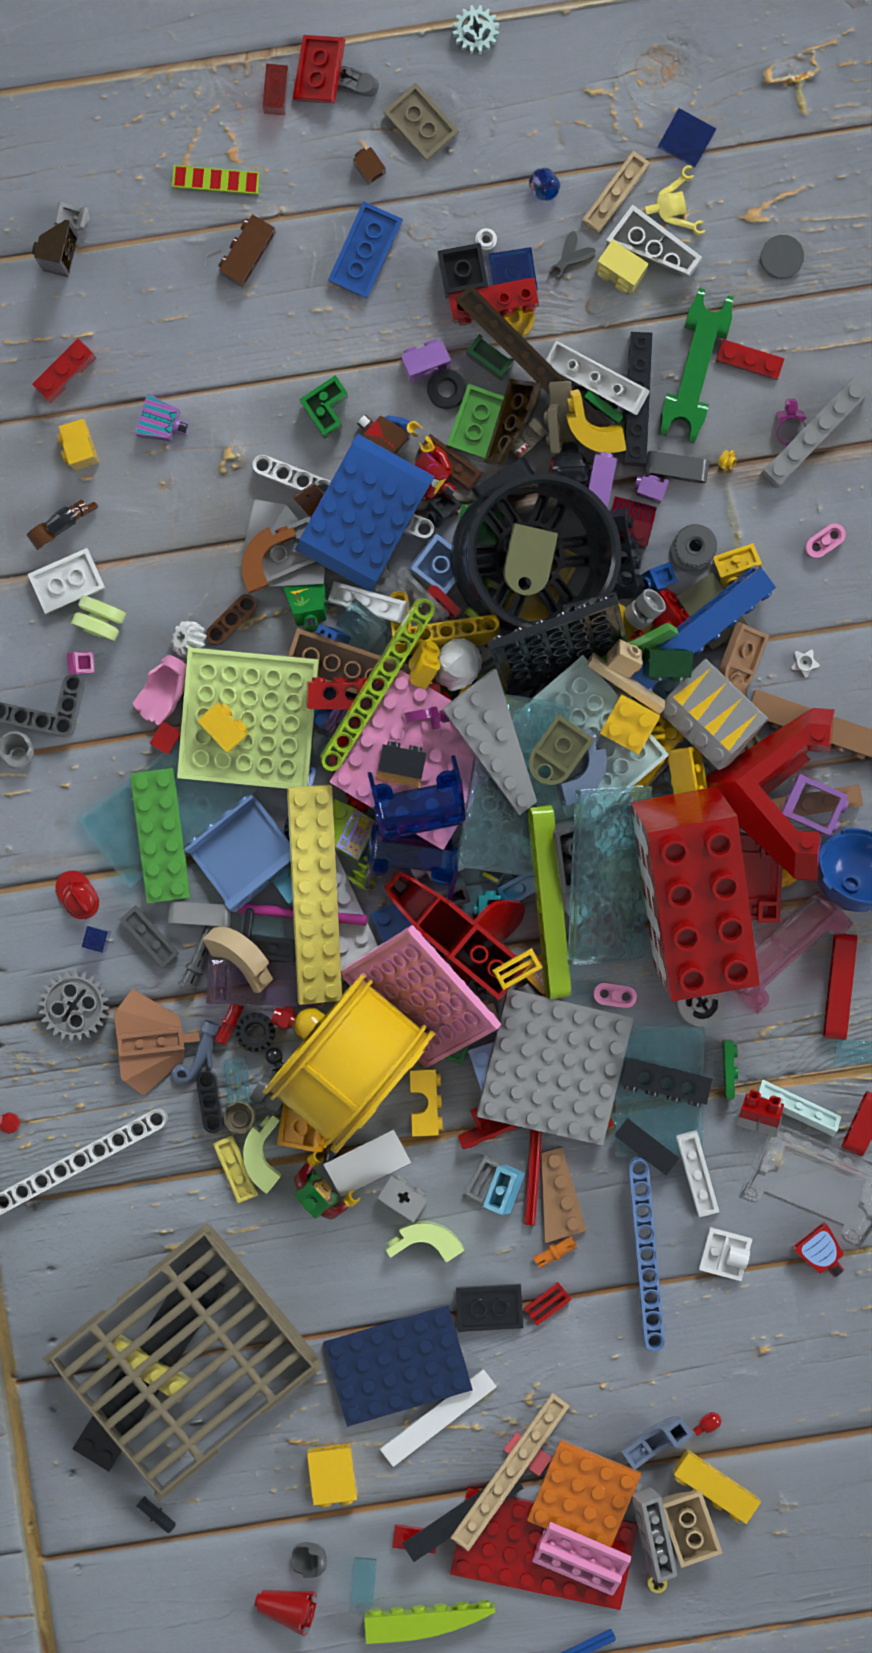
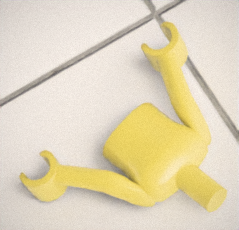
M687 165L683 168L681 176L658 193L657 204L645 206V213L648 215L659 212L660 217L665 222L691 229L695 235L701 236L706 230L698 231L696 226L704 224L703 221L699 220L696 223L674 217L687 213L683 192L671 193L684 181L693 179L694 175L686 176L684 173L692 169V166Z

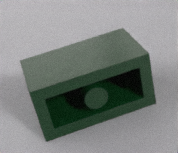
M645 647L643 674L649 676L650 680L662 681L663 677H671L672 681H684V678H691L693 651L677 648Z

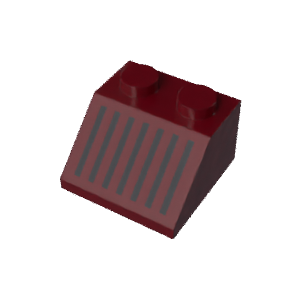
M615 496L611 510L628 509V514L632 515L634 527L631 528L632 536H636L638 548L646 549L657 507ZM618 531L620 537L624 536L621 531Z

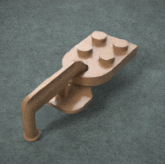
M737 622L724 653L719 671L747 697L746 687L754 677L769 635Z

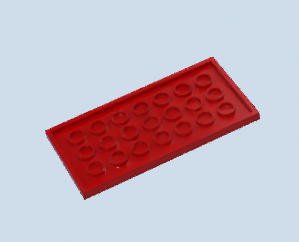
M467 1487L465 1500L480 1490ZM510 1497L500 1505L469 1551L458 1543L455 1545L450 1575L621 1610L630 1564L622 1576L620 1585L612 1596L532 1562L536 1547L545 1529L527 1521L534 1502L532 1500ZM622 1520L611 1548L621 1551L632 1558L638 1529L637 1522Z

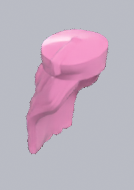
M171 655L165 656L161 660V664L149 671L145 687L132 702L136 711L140 712L141 717L146 721L155 723L157 726L161 725L173 713L185 690L187 664L184 663V660Z

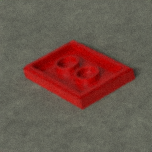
M303 35L293 93L295 101L335 104L346 41L343 37Z

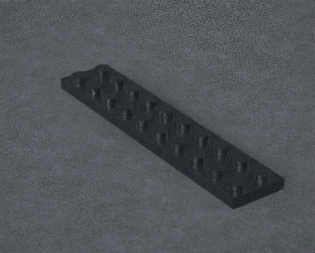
M188 1263L184 1270H186L191 1264ZM198 1270L184 1284L192 1293L206 1282L210 1276ZM218 1282L198 1299L205 1310L215 1303L225 1285ZM177 1289L166 1297L147 1329L185 1299ZM189 1306L144 1343L140 1349L151 1356L197 1318L198 1314ZM198 1328L158 1360V1362L168 1367H172L177 1363ZM123 1370L120 1371L110 1389L126 1376ZM132 1382L100 1408V1410L109 1419L136 1397L140 1391ZM159 1390L153 1393L155 1397L157 1396ZM147 1400L143 1401L114 1425L122 1436L142 1420L150 1407V1403ZM92 1416L72 1448L108 1472L122 1452L94 1416Z

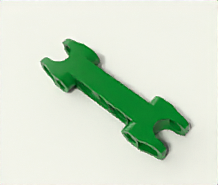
M699 288L695 300L690 306L684 326L686 329L694 330L678 394H666L661 412L660 435L666 436L670 424L674 420H683L690 428L688 442L693 444L705 422L709 404L700 402L699 399L716 337L727 338L732 321L734 299L732 296H727L723 308L720 311L711 312L704 306L705 289Z

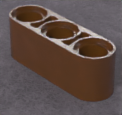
M250 594L241 595L209 626L206 631L208 641L216 646L225 643L256 612L258 604L255 598ZM245 599L253 601V607L250 610L242 609L241 605ZM234 614L238 618L237 623L232 626L228 625L226 618ZM216 629L222 632V637L218 641L211 639V633Z

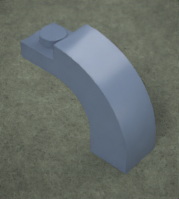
M583 729V731L595 739L583 755V765L580 771L573 778L556 784L561 805L568 806L586 799L598 788L604 777L607 763L605 748H596L598 744L597 737L591 729Z
M672 1416L638 1435L635 1441L620 1452L632 1469L636 1470L660 1451L668 1447H679L691 1438L693 1434L680 1416Z

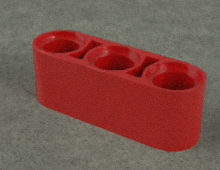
M866 1091L863 1095L841 1148L860 1157L865 1154L872 1139V1092Z

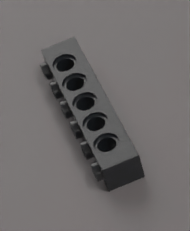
M631 332L629 335L627 379L650 391L653 333ZM650 392L638 415L626 410L624 436L626 450L624 451L623 466L645 467L647 463Z

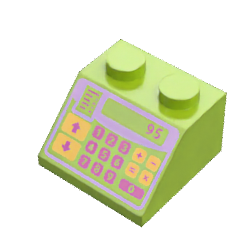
M335 800L333 803L335 851L359 862L377 822L354 807Z

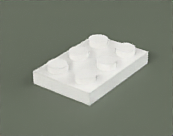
M88 548L28 574L45 614L80 600L82 595L89 596L105 589Z

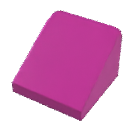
M93 651L71 652L67 654L68 674L95 673Z

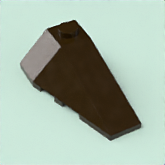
M509 379L484 460L485 463L502 465L536 410L542 391L540 383Z

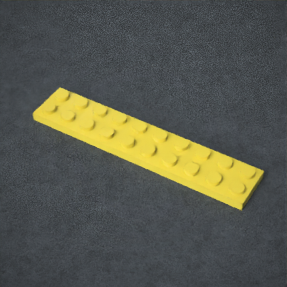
M332 785L287 788L298 1003L303 1005L340 1001L342 983Z

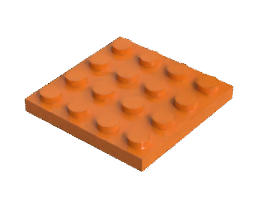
M560 1439L528 1514L527 1521L545 1529L552 1522L611 1547L640 1480L641 1472Z

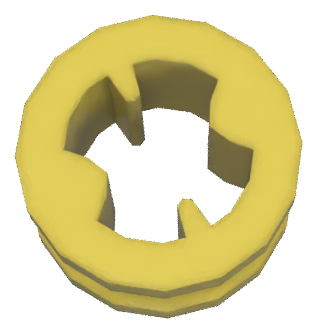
M650 1575L648 1576V1587L652 1592L662 1593L665 1591L668 1585L667 1580L663 1581L661 1586L658 1584V1587H654L653 1578Z

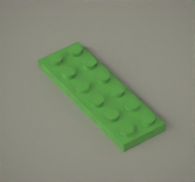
M174 768L131 773L130 778L147 903L191 898Z

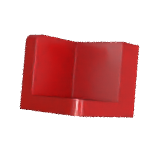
M162 722L149 744L169 754L177 740H180L181 732Z

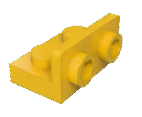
M754 543L716 555L713 558V563L723 588L728 587L754 565L762 567V562Z

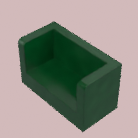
M480 334L466 352L467 357L500 381H502L514 365L513 358L509 359L484 341L483 336Z

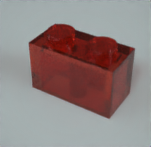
M266 63L262 105L264 114L286 116L289 82L288 65Z

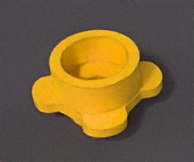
M725 450L718 460V465L725 473L728 469L731 470L737 462V455L734 450Z

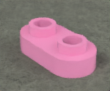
M830 524L811 537L805 545L808 556L815 559L821 558L837 547L846 537L845 529L839 524ZM831 532L837 533L836 539L830 537ZM813 544H818L820 550L814 551L812 549Z
M600 983L593 991L594 999L602 1005L629 1008L637 1000L635 990L629 986ZM603 989L608 991V996L605 998L600 996V992ZM623 993L629 994L630 997L627 1001L622 1000Z

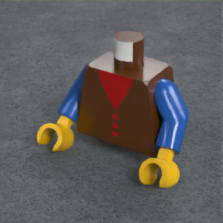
M365 414L357 423L365 431L362 437L393 454H396L410 439V434L414 437L418 436L414 432L416 428H423L416 421H409L405 418L391 415L379 416L373 422Z

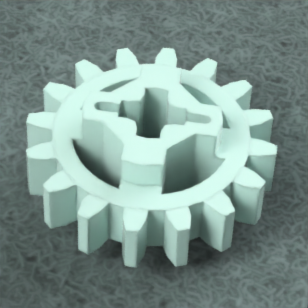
M471 5L469 12L466 9H462L463 16L457 14L456 20L458 22L453 23V28L456 29L453 31V37H458L456 44L462 43L463 51L470 48V54H473L474 50H478V53L482 54V48L489 51V44L495 45L496 40L494 37H499V31L496 30L499 28V23H494L496 15L489 16L490 9L488 8L484 12L481 5H479L478 10H475L473 5ZM470 18L468 24L463 25V23ZM474 23L477 29L479 30L478 37L475 31L473 30ZM489 34L488 38L482 41L483 37Z

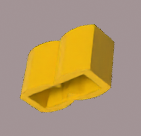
M422 640L409 661V668L411 670L409 680L411 684L425 690L440 668V661L438 659L440 650L434 642Z

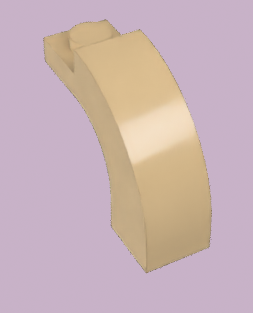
M215 926L202 939L211 956L225 958L242 971L254 992L260 993L273 980L266 967L269 964L267 958L253 942L239 932L227 927Z

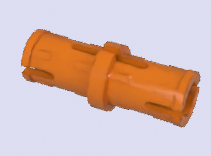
M569 1236L556 1245H549V1249L533 1256L536 1264H538L539 1269L554 1260L559 1261L562 1259L561 1256L578 1247L576 1242L573 1241V1237Z

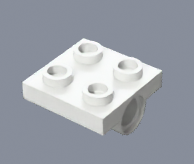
M709 1227L699 1270L742 1281L744 1270L749 1261L752 1238Z

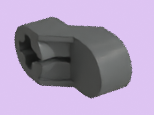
M341 66L338 83L341 87L364 96H373L377 93L379 83L372 75L352 67Z

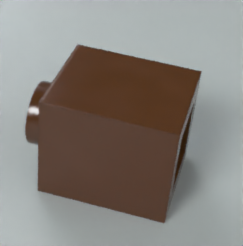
M372 147L367 150L363 148L354 155L353 164L367 185H370L386 174L385 166Z

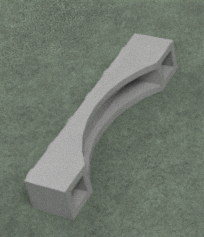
M854 376L761 474L777 488L864 399L870 390Z

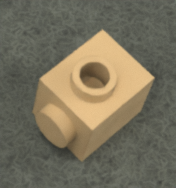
M619 639L607 652V667L627 678H630L642 667V650L635 645Z

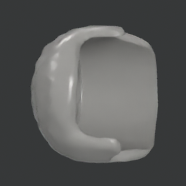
M12 731L1 737L0 758L6 765L12 769H21L31 762L34 756V748L27 735L18 731Z

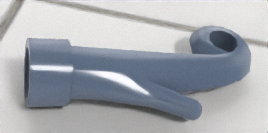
M204 1020L191 1070L185 1065L175 1066L171 1073L174 1082L181 1085L192 1082L198 1076L205 1061H207L209 1069L213 1068L212 1051L215 1036L220 1028L219 1024ZM178 1071H184L187 1076L184 1078L179 1077Z

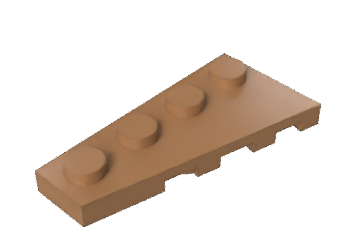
M562 1146L541 1152L545 1243L587 1231Z

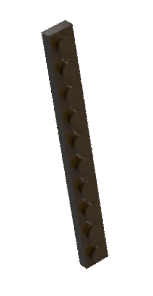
M472 285L455 300L536 382L541 384L542 388L549 395L550 382L566 381ZM582 397L586 420L597 427L611 426Z

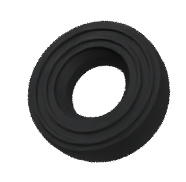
M443 369L434 373L427 385L429 399L434 405L443 409H451L458 406L462 402L466 391L463 377L450 369ZM450 381L454 384L455 392L452 396L443 397L439 394L438 386L441 382Z

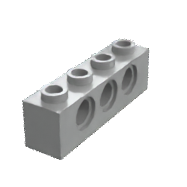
M651 1487L634 1493L632 1501L647 1573L657 1583L674 1578L678 1574L662 1497Z

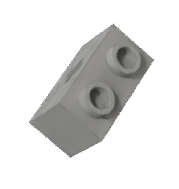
M399 1174L397 1176L391 1175L378 1194L377 1199L414 1223L428 1201V1198L425 1196L427 1193L417 1186L415 1188L407 1184L408 1180ZM405 1191L408 1192L409 1200L404 1199L400 1201L399 1192L401 1194L405 1193Z

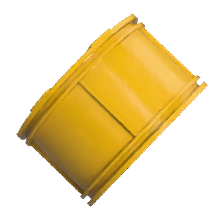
M364 973L341 996L340 1001L334 1004L262 1092L266 1095L270 1091L273 1094L270 1097L272 1101L277 1097L325 1137L324 1145L328 1146L332 1143L333 1145L330 1150L335 1154L357 1129H361L376 1112L380 1103L398 1081L413 1067L423 1054L424 1048L435 1035L432 1030L425 1033L426 1025L423 1024L419 1028L370 986L373 982L371 979L367 983L364 981L366 977Z

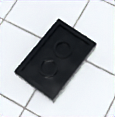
M521 1283L456 1287L458 1332L524 1328Z

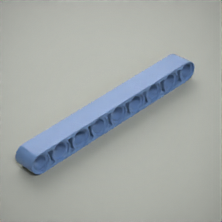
M635 1156L628 1163L643 1336L648 1350L658 1352L663 1349L665 1338L650 1173L647 1161L641 1156ZM636 1163L644 1164V1169L639 1173L634 1172L633 1166ZM637 1185H645L646 1191L644 1193L637 1194L635 1192ZM641 1206L648 1208L647 1214L643 1216L637 1214V1209ZM642 1228L650 1229V1234L646 1237H641L639 1231ZM649 1249L652 1251V1255L649 1258H642L641 1252ZM646 1271H652L654 1276L650 1280H645L643 1274ZM652 1292L656 1294V1298L653 1301H647L644 1299L645 1295ZM650 1314L658 1316L657 1321L653 1323L648 1322L646 1319ZM651 1336L660 1337L659 1342L656 1344L648 1342Z

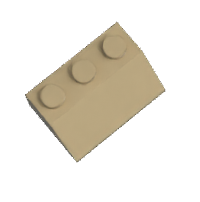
M701 1490L678 1492L662 1498L668 1531L681 1568L723 1554Z

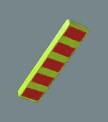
M173 166L172 188L259 196L260 172Z

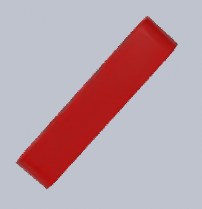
M834 933L823 1038L847 1039L857 951V934Z

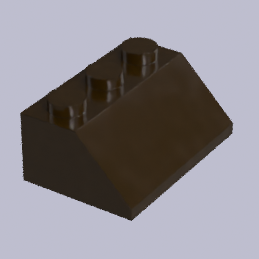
M64 220L39 236L38 242H34L32 255H34L35 260L44 272L69 277L78 240V234L70 220Z

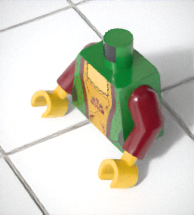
M314 1152L308 1156V1163H305L295 1175L296 1192L294 1196L313 1218L316 1219L322 1216L332 1220L346 1211L348 1207H354L360 1200V1197L354 1200L351 1195L355 1190H352L342 1201L337 1193L313 1169V1167L321 1164L325 1159L323 1156L317 1160L316 1153L318 1152Z

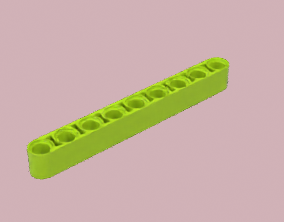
M419 598L413 603L322 752L321 763L326 770L335 771L341 766L435 611V607L430 600ZM425 602L428 603L429 611L426 614H420L418 612L419 605ZM409 622L417 623L418 628L416 632H407L406 627ZM398 641H405L406 648L402 652L395 650V644ZM386 660H393L395 663L391 671L383 669V664ZM375 679H382L383 686L379 690L372 689L371 684ZM363 698L371 699V706L367 709L360 707V701ZM351 717H358L360 719L359 725L355 728L348 725ZM343 735L347 736L348 743L345 746H338L337 739ZM330 754L337 756V761L333 765L325 763L326 757Z
M551 805L528 808L530 845L546 996L551 1000L571 996L563 899L560 890L553 837L555 817Z

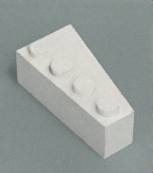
M633 204L606 239L608 244L613 239L635 255L686 277H690L702 261V256Z

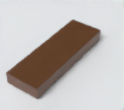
M430 434L429 437L433 444L444 450L451 464L450 470L452 471L450 477L467 490H470L482 472ZM425 440L422 445H427L428 442ZM419 448L417 452L422 454L423 451Z

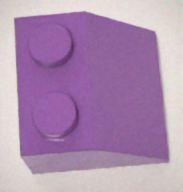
M436 339L424 343V347L419 349L411 347L406 349L404 354L401 355V360L410 383L429 377L439 370L451 368V359L442 340L438 342Z

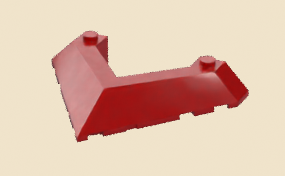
M811 708L739 754L728 767L720 770L716 769L706 775L707 787H717L736 813L739 827L797 880L817 881L821 835L819 832L798 831L762 788L808 751L831 752L835 709Z

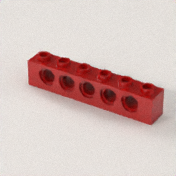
M312 677V681H307L306 708L349 710L355 698L352 700L347 699L345 696L346 690L353 687L357 690L358 695L368 678H356V682H347V678H334V682H325L324 677ZM378 679V682H372V688L381 689L383 686L382 679ZM433 679L428 687L440 693V684L435 683V679ZM327 687H332L335 690V696L332 699L324 698L323 692ZM363 698L360 701V707L363 709L371 706L369 698Z

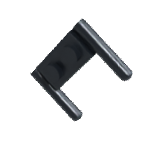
M247 908L245 911L243 935L253 942L267 959L296 962L295 940L253 935L254 910Z

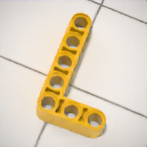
M396 591L390 595L391 598L409 603L405 592ZM488 615L427 624L409 655L414 654L423 638H428L426 641H432L437 644L439 650H441L445 643L447 644L452 639L465 638L475 644V646L488 644L487 642L491 641L492 638L501 635L499 620L495 616ZM391 621L392 636L395 635L401 625ZM409 622L406 630L408 633H414L417 631L418 626H413L412 622ZM398 641L395 644L396 651H404L406 643Z

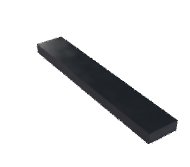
M519 1480L504 1501L524 1489ZM486 1487L402 1542L413 1562L452 1536Z

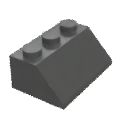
M573 816L558 821L553 831L561 895H566L597 884L599 879L591 820Z

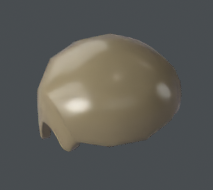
M236 1101L227 1106L223 1115L224 1125L230 1132L235 1134L247 1133L256 1122L255 1110L244 1101Z

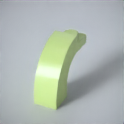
M275 1114L271 1118L268 1115L259 1125L263 1128L262 1130H259L256 1126L252 1127L246 1138L243 1151L244 1164L249 1177L266 1194L282 1175L268 1164L263 1153V1145L266 1138L281 1120Z
M417 1221L399 1228V1232L403 1237H394L387 1242L389 1246L386 1247V1252L391 1258L413 1243L426 1242L433 1245L440 1252L446 1263L465 1251L464 1246L452 1231L443 1225L430 1221Z

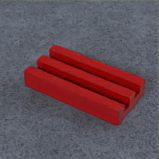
M557 1282L526 1305L524 1310L538 1326L572 1299L561 1284ZM556 1289L560 1290L559 1293H557L555 1296H553L551 1299H549L547 1302H545L543 1305L537 1308L534 1312L531 1311V1308H533L535 1305L541 1302L544 1298H546ZM560 1297H565L537 1319L536 1316Z

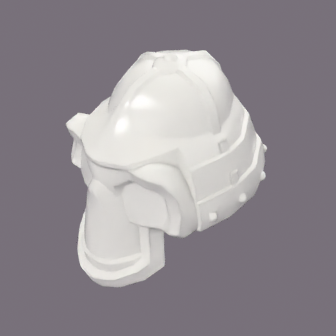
M465 638L452 639L447 644L445 643L440 650L438 657L440 668L435 677L441 685L447 686L450 691L463 689L467 685H471L475 678L478 677L482 668V658L479 649Z

